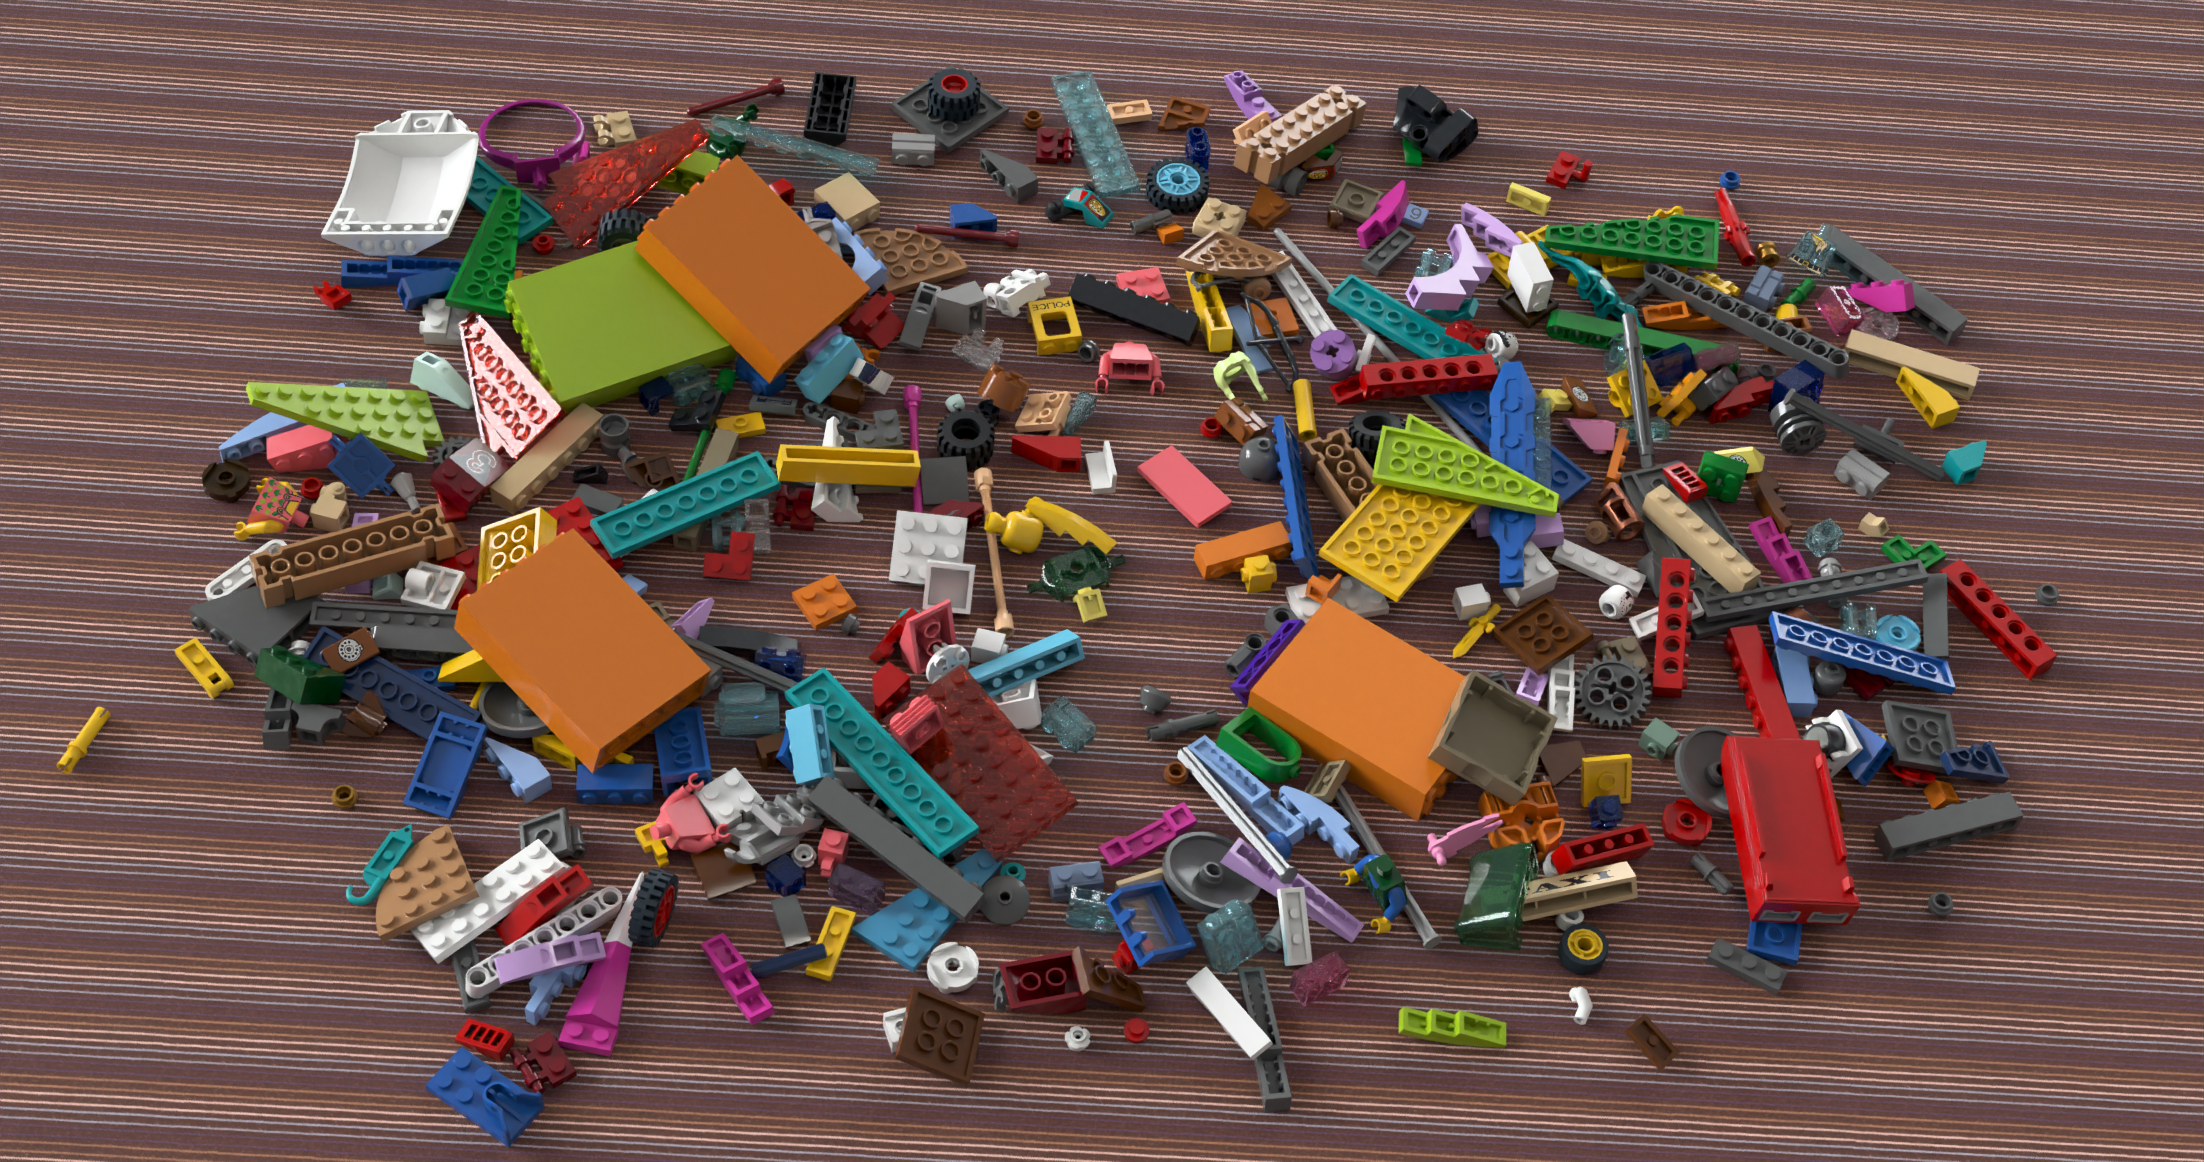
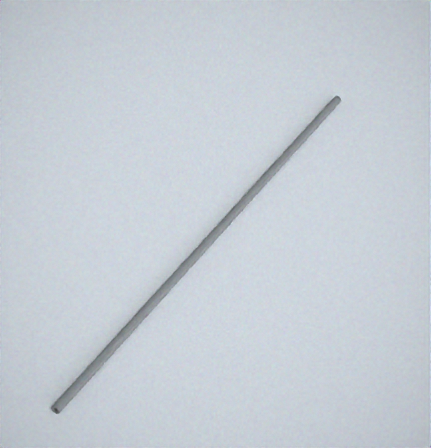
M1276 228L1273 234L1329 295L1335 288L1280 228ZM1346 313L1366 337L1368 334L1375 335L1374 346L1389 362H1401L1369 326ZM1430 394L1421 396L1461 442L1482 452L1453 418L1429 398Z

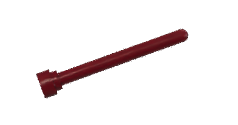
M780 77L772 79L767 86L688 108L687 114L694 116L770 93L776 96L785 94L784 85Z
M917 224L915 226V230L918 233L1002 241L1004 244H1008L1009 247H1018L1019 230L1010 229V231L1005 233L925 224Z

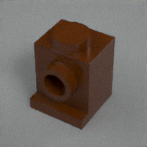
M784 731L755 739L756 755L763 772H767L769 766L782 764L776 756L784 738Z

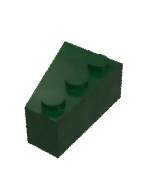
M274 645L272 648H261L254 674L255 677L299 705L339 703L346 677L342 673L287 651L285 647Z

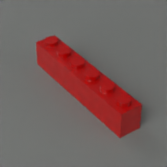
M1757 625L1730 628L1727 637L1724 638V648L1726 652H1729L1731 667L1737 673L1739 688L1744 692L1746 707L1751 710L1753 725L1755 729H1758L1760 737L1801 739Z

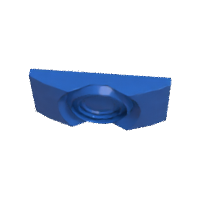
M440 711L403 804L451 820L464 797L472 768L480 757L488 728L487 725Z

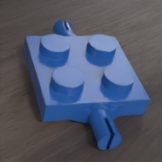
M360 432L352 441L346 444L335 434L328 440L338 452L327 467L362 499L369 491L377 487L387 497L395 490L384 480L387 473L396 464L364 434Z

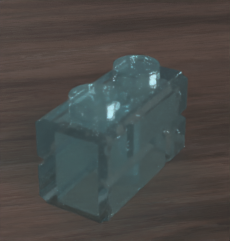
M1060 696L1053 704L1051 703L1043 709L1041 717L1043 729L1047 733H1053L1064 748H1070L1074 753H1077L1084 745L1089 744L1095 739L1097 725L1064 696Z
M1071 887L1065 923L1075 928H1094L1100 933L1115 932L1117 923L1105 902L1112 894Z

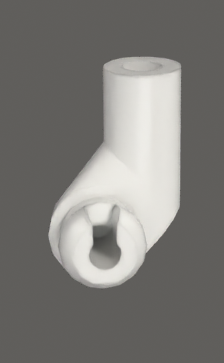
M1581 986L1578 988L1574 987L1569 993L1571 1000L1577 1001L1579 1006L1574 1016V1021L1584 1025L1593 1004L1585 988Z

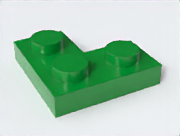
M1899 534L1883 543L1880 549L1894 563L1921 559L1926 571L1944 561L1947 556L1932 540L1914 549Z

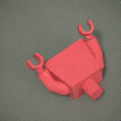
M1130 341L1115 343L1113 349L1103 354L1100 358L1098 371L1100 378L1095 381L1096 393H1098V387L1105 386V394L1108 393L1109 385L1106 378L1109 377V379H1153L1150 394L1154 395L1155 388L1161 391V395L1163 394L1165 384L1160 380L1162 377L1160 359L1150 352L1145 344H1136Z
M698 773L691 774L688 778L689 784L686 787L682 785L667 798L660 808L656 824L650 828L653 839L664 838L672 850L681 849L682 851L699 854L717 845L716 842L718 841L721 843L731 841V833L721 835L729 830L728 825L720 824L715 831L697 796L690 794L691 791L703 789L704 781H701L698 785L692 784L699 777Z

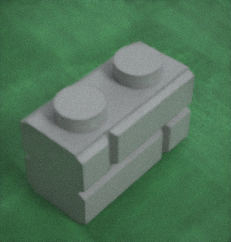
M893 133L892 164L934 166L935 135Z
M1851 449L1839 461L1833 475L1840 482L1854 488L1859 495L1871 500L1884 488L1890 473L1855 449Z

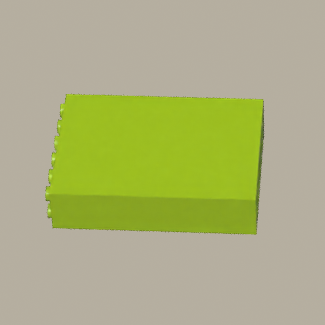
M639 240L508 282V289L505 291L507 299L504 300L508 313H512L515 319L513 320L515 331L521 333L523 338L521 340L522 347L525 353L529 352L531 368L534 373H538L540 378L538 380L539 387L542 393L546 392L548 408L551 413H555L557 419L568 416L582 402L592 408L735 359L737 351L635 250Z

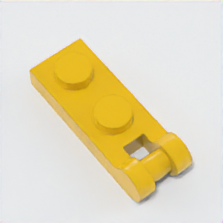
M196 637L175 649L176 656L202 685L211 699L219 696V692L224 689L229 690L234 687L230 676ZM216 678H218V679L220 680L219 682H217V683H215V684H213V683L211 682V681H213V680L216 679Z

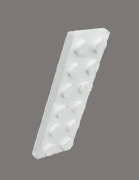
M537 839L474 883L479 897L410 931L439 964L511 913L524 899L550 878L555 876L557 879L566 873L567 870L555 855Z

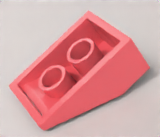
M949 599L906 620L900 639L902 660L917 676L926 672L928 662L935 654L933 651L934 645L941 648L943 642L948 645L957 644L951 601Z

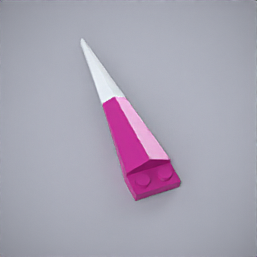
M643 871L639 874L603 944L606 958L594 961L566 1015V1021L558 1040L560 1047L608 1057L612 1054L618 1037L633 943L628 938V929L630 927L628 925L631 919V911L634 908V900L637 899V892L640 890L642 881H644Z

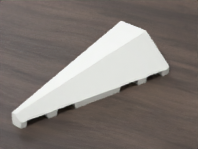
M834 416L827 420L822 446L842 447L841 444L844 442V438L839 435L837 425L840 422ZM816 482L811 507L813 512L827 522H860L863 520V514L858 513L856 505L859 503V498L853 494V484Z

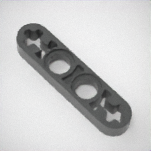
M808 402L803 407V419L805 422L825 430L827 420L834 416L840 422L837 425L839 435L855 442V432L848 431L849 427H858V431L876 429L873 424L821 403Z

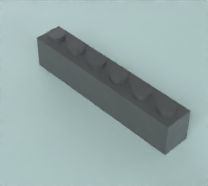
M2010 792L1994 793L1986 798H1973L1966 803L1958 805L1954 803L1942 809H1930L1922 814H1910L1894 821L1886 820L1879 824L1873 838L1887 862L2016 829L2024 815Z

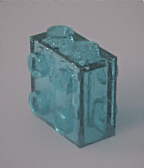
M1236 898L1227 902L1225 906L1215 913L1209 914L1203 921L1197 924L1210 966L1224 974H1227L1265 948L1251 906Z

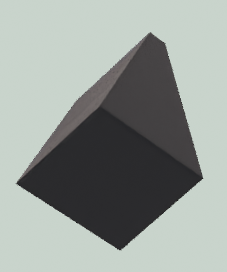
M600 463L574 470L573 475L574 483L607 484L608 472Z

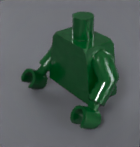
M752 103L746 106L744 113L735 118H716L711 128L699 127L697 138L706 140L707 152L720 158V161L727 158L731 160L736 155L741 158L750 139L749 121L750 119L752 121L757 119L759 109Z

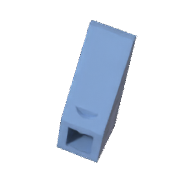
M485 738V757L490 763L494 762L496 764L499 775L503 780L508 779L511 783V789L517 797L521 796L526 803H529L552 789L551 775L536 757L491 738Z

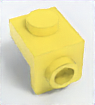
M1544 388L1538 395L1541 402L1538 413L1543 419H1548L1554 410L1568 411L1573 405L1569 401L1568 395L1561 389Z

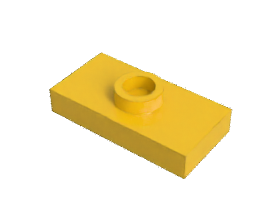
M761 412L716 420V427L718 429L739 433V438L766 434Z

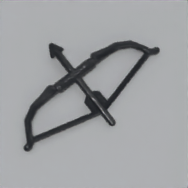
M1241 292L1240 296L1245 300L1254 340L1247 341L1246 345L1259 348L1286 385V391L1291 393L1293 383L1299 380V369L1295 354L1292 353L1288 342H1298L1300 344L1305 338L1298 334H1295L1294 337H1285L1279 326V321L1274 317L1270 309L1262 301L1247 296L1245 292ZM1250 302L1256 304L1264 311L1276 338L1268 339L1265 336L1257 335ZM1279 343L1293 371V379L1290 383L1264 348H1270L1271 344Z

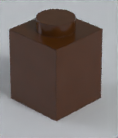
M843 379L831 393V408L838 411L858 414L860 406L865 405L866 393L863 392V383Z

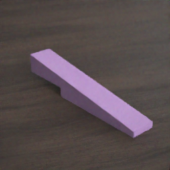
M1240 837L1220 861L1223 865L1277 898V889L1304 887L1307 916L1351 943L1364 926L1363 923L1300 874H1297L1291 882L1282 883L1280 876L1266 859Z

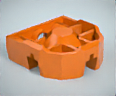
M1550 781L1530 784L1526 794L1514 806L1495 795L1493 798V794L1488 791L1482 793L1478 802L1482 819L1483 816L1497 813L1500 816L1484 825V827L1499 820L1503 821V824L1495 832L1491 833L1490 831L1487 835L1492 847L1498 849L1505 857L1518 860L1521 863L1543 861L1551 851H1555L1558 848L1565 822L1563 818H1559L1558 803ZM1525 817L1531 819L1534 823L1530 825L1524 822ZM1535 841L1539 851L1537 855L1530 854L1531 842Z

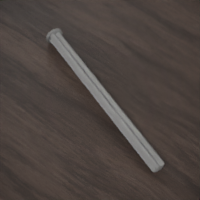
M1340 785L1336 792L1335 800L1368 853L1380 856L1386 854L1345 788ZM1406 887L1407 905L1403 909L1423 939L1424 948H1433L1441 942L1442 937L1439 934L1436 935Z

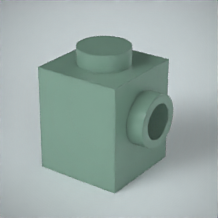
M1655 718L1642 732L1638 746L1644 749L1650 756L1662 762L1667 755L1672 756L1676 752L1680 733L1658 718Z

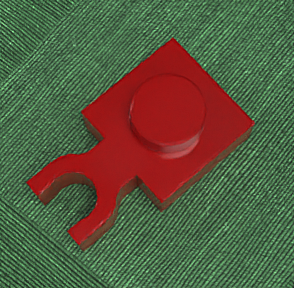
M324 280L322 281L323 288L313 287L314 293L320 297L321 302L334 311L353 300L351 293L338 284L330 287V284Z

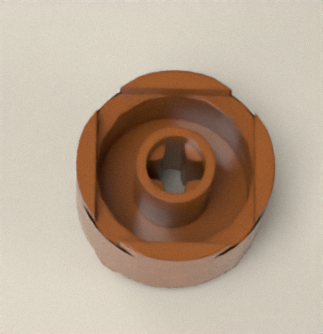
M992 363L977 393L985 400L989 397L993 401V405L1014 413V411L1018 412L1030 389V383L1023 380L1021 374L1015 371L1008 373L1000 365Z

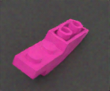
M1401 180L1376 203L1378 211L1356 230L1360 247L1367 249L1379 237L1386 238L1403 220L1409 204V195L1404 180Z

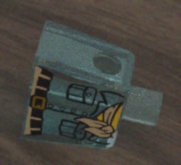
M1823 223L1817 234L1809 230L1806 231L1786 258L1821 277H1826L1837 248V244L1829 240L1834 228Z

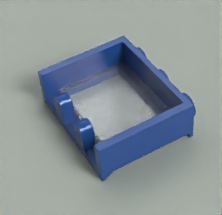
M1163 880L1121 887L1105 900L1139 968L1171 959H1182L1196 947Z

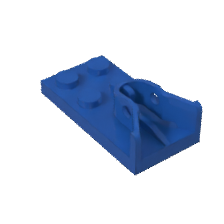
M700 706L682 709L654 729L664 797L669 796L678 788V782L687 781L693 773H698L699 775L696 779L697 785L701 781H704V786L713 781Z
M463 1047L426 1084L427 1091L508 1148L545 1109L543 1096L539 1091L536 1093L525 1091Z

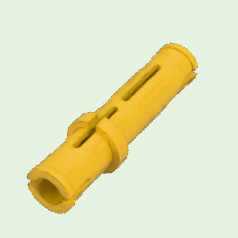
M97 707L95 709V712L76 739L68 744L66 753L56 765L59 770L67 764L62 772L70 774L79 759L85 757L88 752L87 748L111 716L108 710L100 717L105 708Z

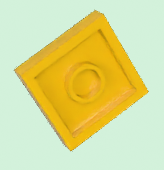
M1630 754L1582 758L1581 805L1583 807L1631 803L1632 757Z

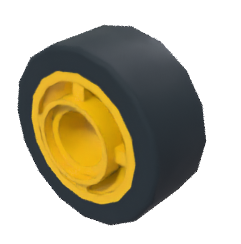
M1586 924L1573 925L1561 937L1558 946V956L1561 963L1571 972L1581 975L1594 974L1602 968L1608 955L1609 944L1606 936L1599 929Z

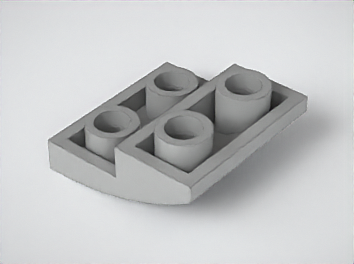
M788 793V795L777 794L774 802H754L751 808V812L778 836L803 833L818 827L824 821L813 807L805 804L802 801V797L795 793Z

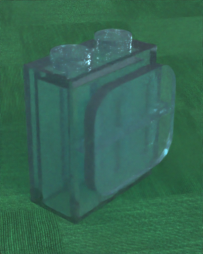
M759 682L730 683L722 686V693H719V702H714L715 727H720V736L780 733L778 690L765 691V685Z

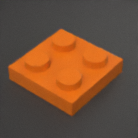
M834 573L792 592L793 600L815 631L847 617L850 613L854 614L857 612V605Z

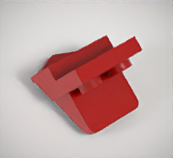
M891 292L887 293L883 298L876 293L865 305L857 308L849 315L843 329L856 337H860L875 348L882 350L903 330L905 324L891 311L894 307L891 303L896 297Z

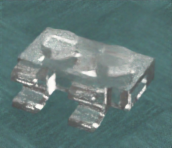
M978 327L971 337L965 334L952 348V355L987 373L992 363L998 364L1000 362L1001 354L1004 351V348L1001 347L1004 344V340L996 337L991 345L987 347L983 345L986 341V338L983 337L986 331Z

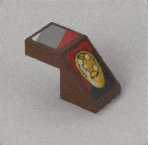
M1336 149L1327 161L1314 155L1309 157L1301 166V170L1308 172L1306 183L1331 180L1341 168L1343 152Z

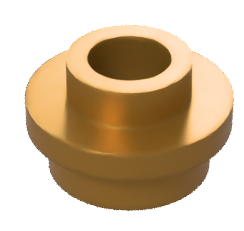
M349 785L336 787L332 794V802L339 809L351 808L358 800L356 790Z

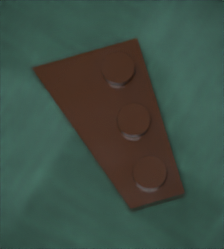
M1079 946L1072 951L1080 988L1084 996L1137 1012H1141L1147 1007L1141 985L1119 971L1115 973L1109 971L1104 967L1103 961L1098 958L1090 959L1085 955L1086 951Z

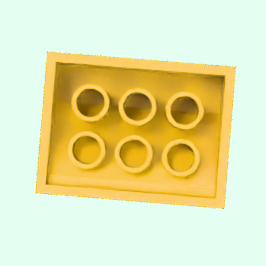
M539 507L482 527L477 591L485 582L495 580L503 570H510L516 566L523 557L533 555L543 544L548 545L556 538L557 520Z

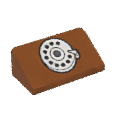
M1565 376L1561 387L1568 395L1569 401L1573 404L1571 409L1575 417L1581 419L1597 416L1598 413L1583 381Z
M366 627L322 650V654L331 669L342 674L380 653L372 634Z

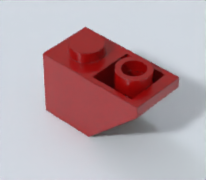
M889 661L872 676L875 719L878 721L884 715H889L895 705L901 699H906L911 691L910 676Z

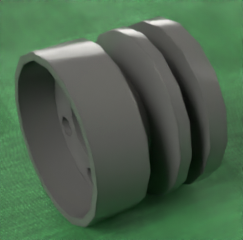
M1784 400L1772 409L1769 417L1774 431L1777 433L1781 449L1786 454H1805L1818 448L1825 441L1827 433L1821 420L1790 404L1785 405L1783 403Z

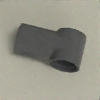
M1250 633L1246 636L1244 644L1224 663V668L1233 678L1239 677L1266 645L1265 638L1259 633Z

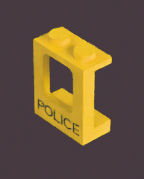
M1071 296L1028 302L1027 320L1028 323H1032L1037 341L1038 356L1078 351L1082 342V334ZM1067 318L1071 330L1070 334L1047 336L1045 334L1042 321Z

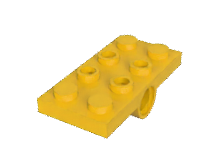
M1548 225L1528 235L1523 231L1516 232L1515 234L1522 241V244L1535 243L1548 270L1558 265L1538 246L1539 240L1545 241V232ZM1550 248L1566 256L1573 257L1575 251ZM1497 251L1488 254L1487 257L1494 267L1491 273L1508 290L1513 288L1507 276L1511 257Z

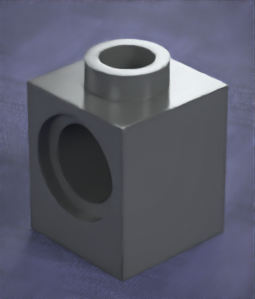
M1284 603L1280 606H1273L1266 611L1264 627L1273 636L1286 620L1299 619L1288 604Z

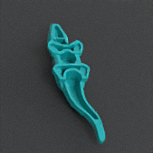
M1542 240L1538 241V246L1552 261L1568 268L1579 282L1576 286L1579 297L1583 300L1589 299L1594 304L1593 310L1598 318L1606 319L1607 315L1612 314L1618 318L1620 323H1623L1622 315L1633 313L1636 317L1637 326L1642 327L1638 320V311L1635 307L1623 302L1615 288L1598 270L1588 266L1583 260L1562 255L1550 248H1546Z

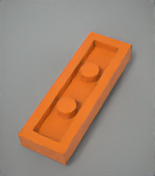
M1619 427L1603 489L1610 482L1619 484L1622 472H1618V468H1623L1626 456L1622 455V452L1627 453L1630 440L1626 439L1627 429Z

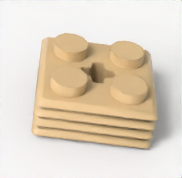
M1207 198L1193 222L1192 234L1204 238L1214 229L1237 237L1246 221L1247 211L1237 205L1221 202L1217 198Z

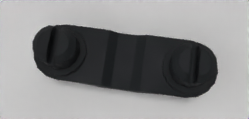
M1086 183V185H1082L1081 189L1092 191L1097 196L1094 184ZM1060 199L1050 202L1045 209V214L1050 221L1056 222L1079 210L1065 207L1063 200Z

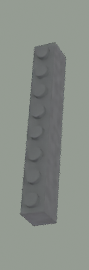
M1830 224L1817 235V237L1828 242L1826 249H1829V251L1826 252L1828 256L1826 262L1856 283L1864 282V286L1871 285L1870 282L1884 281V284H1891V280L1904 279V283L1912 282L1915 308L1898 312L1942 343L1949 345L1962 334L1968 320L1967 317L1841 230Z
M826 775L807 797L810 806L843 831L849 833L852 838L967 924L986 901L984 893H982L984 889L974 881L969 883L963 878L964 874L954 866L949 868L943 863V858L938 859L932 852L929 853L923 848L925 845L915 836L909 838L904 834V828L895 821L890 823L884 819L885 814L874 806L872 809L865 804L866 800L857 792L851 794L845 789L847 786L837 777L831 779Z

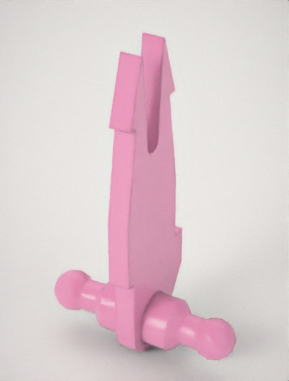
M1497 813L1483 816V819L1458 827L1440 839H1437L1434 833H1430L1427 836V840L1430 842L1428 852L1431 857L1437 860L1438 865L1444 866L1447 862L1446 858L1458 854V850L1472 844L1490 831L1492 833L1503 824V821L1499 820L1483 827L1500 817Z

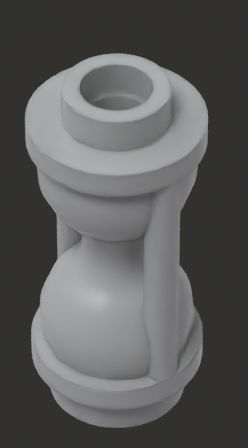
M1835 558L1823 559L1818 567L1820 577L1839 574L1842 570L1841 564ZM1847 597L1824 601V604L1832 608H1838L1846 603Z

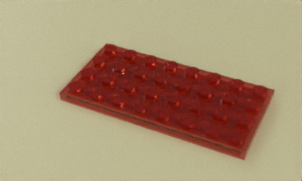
M962 663L882 719L884 725L891 732L890 720L897 713L905 712L915 698L928 695V698H931L932 702L934 701L935 705H938L944 724L943 728L910 756L979 826V833L975 837L997 863L1078 805L1076 798Z

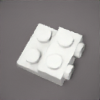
M429 298L428 304L423 305V318H425V321H420L419 332L424 336L425 344L470 346L476 312L445 306V299Z

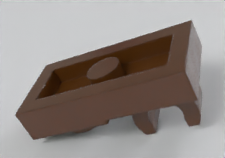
M1645 1013L1640 1015L1625 1030L1627 1035L1659 1071L1665 1068L1680 1053Z

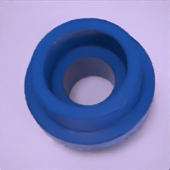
M1731 170L1725 171L1719 179L1720 185L1728 190L1737 189L1741 182L1739 174Z

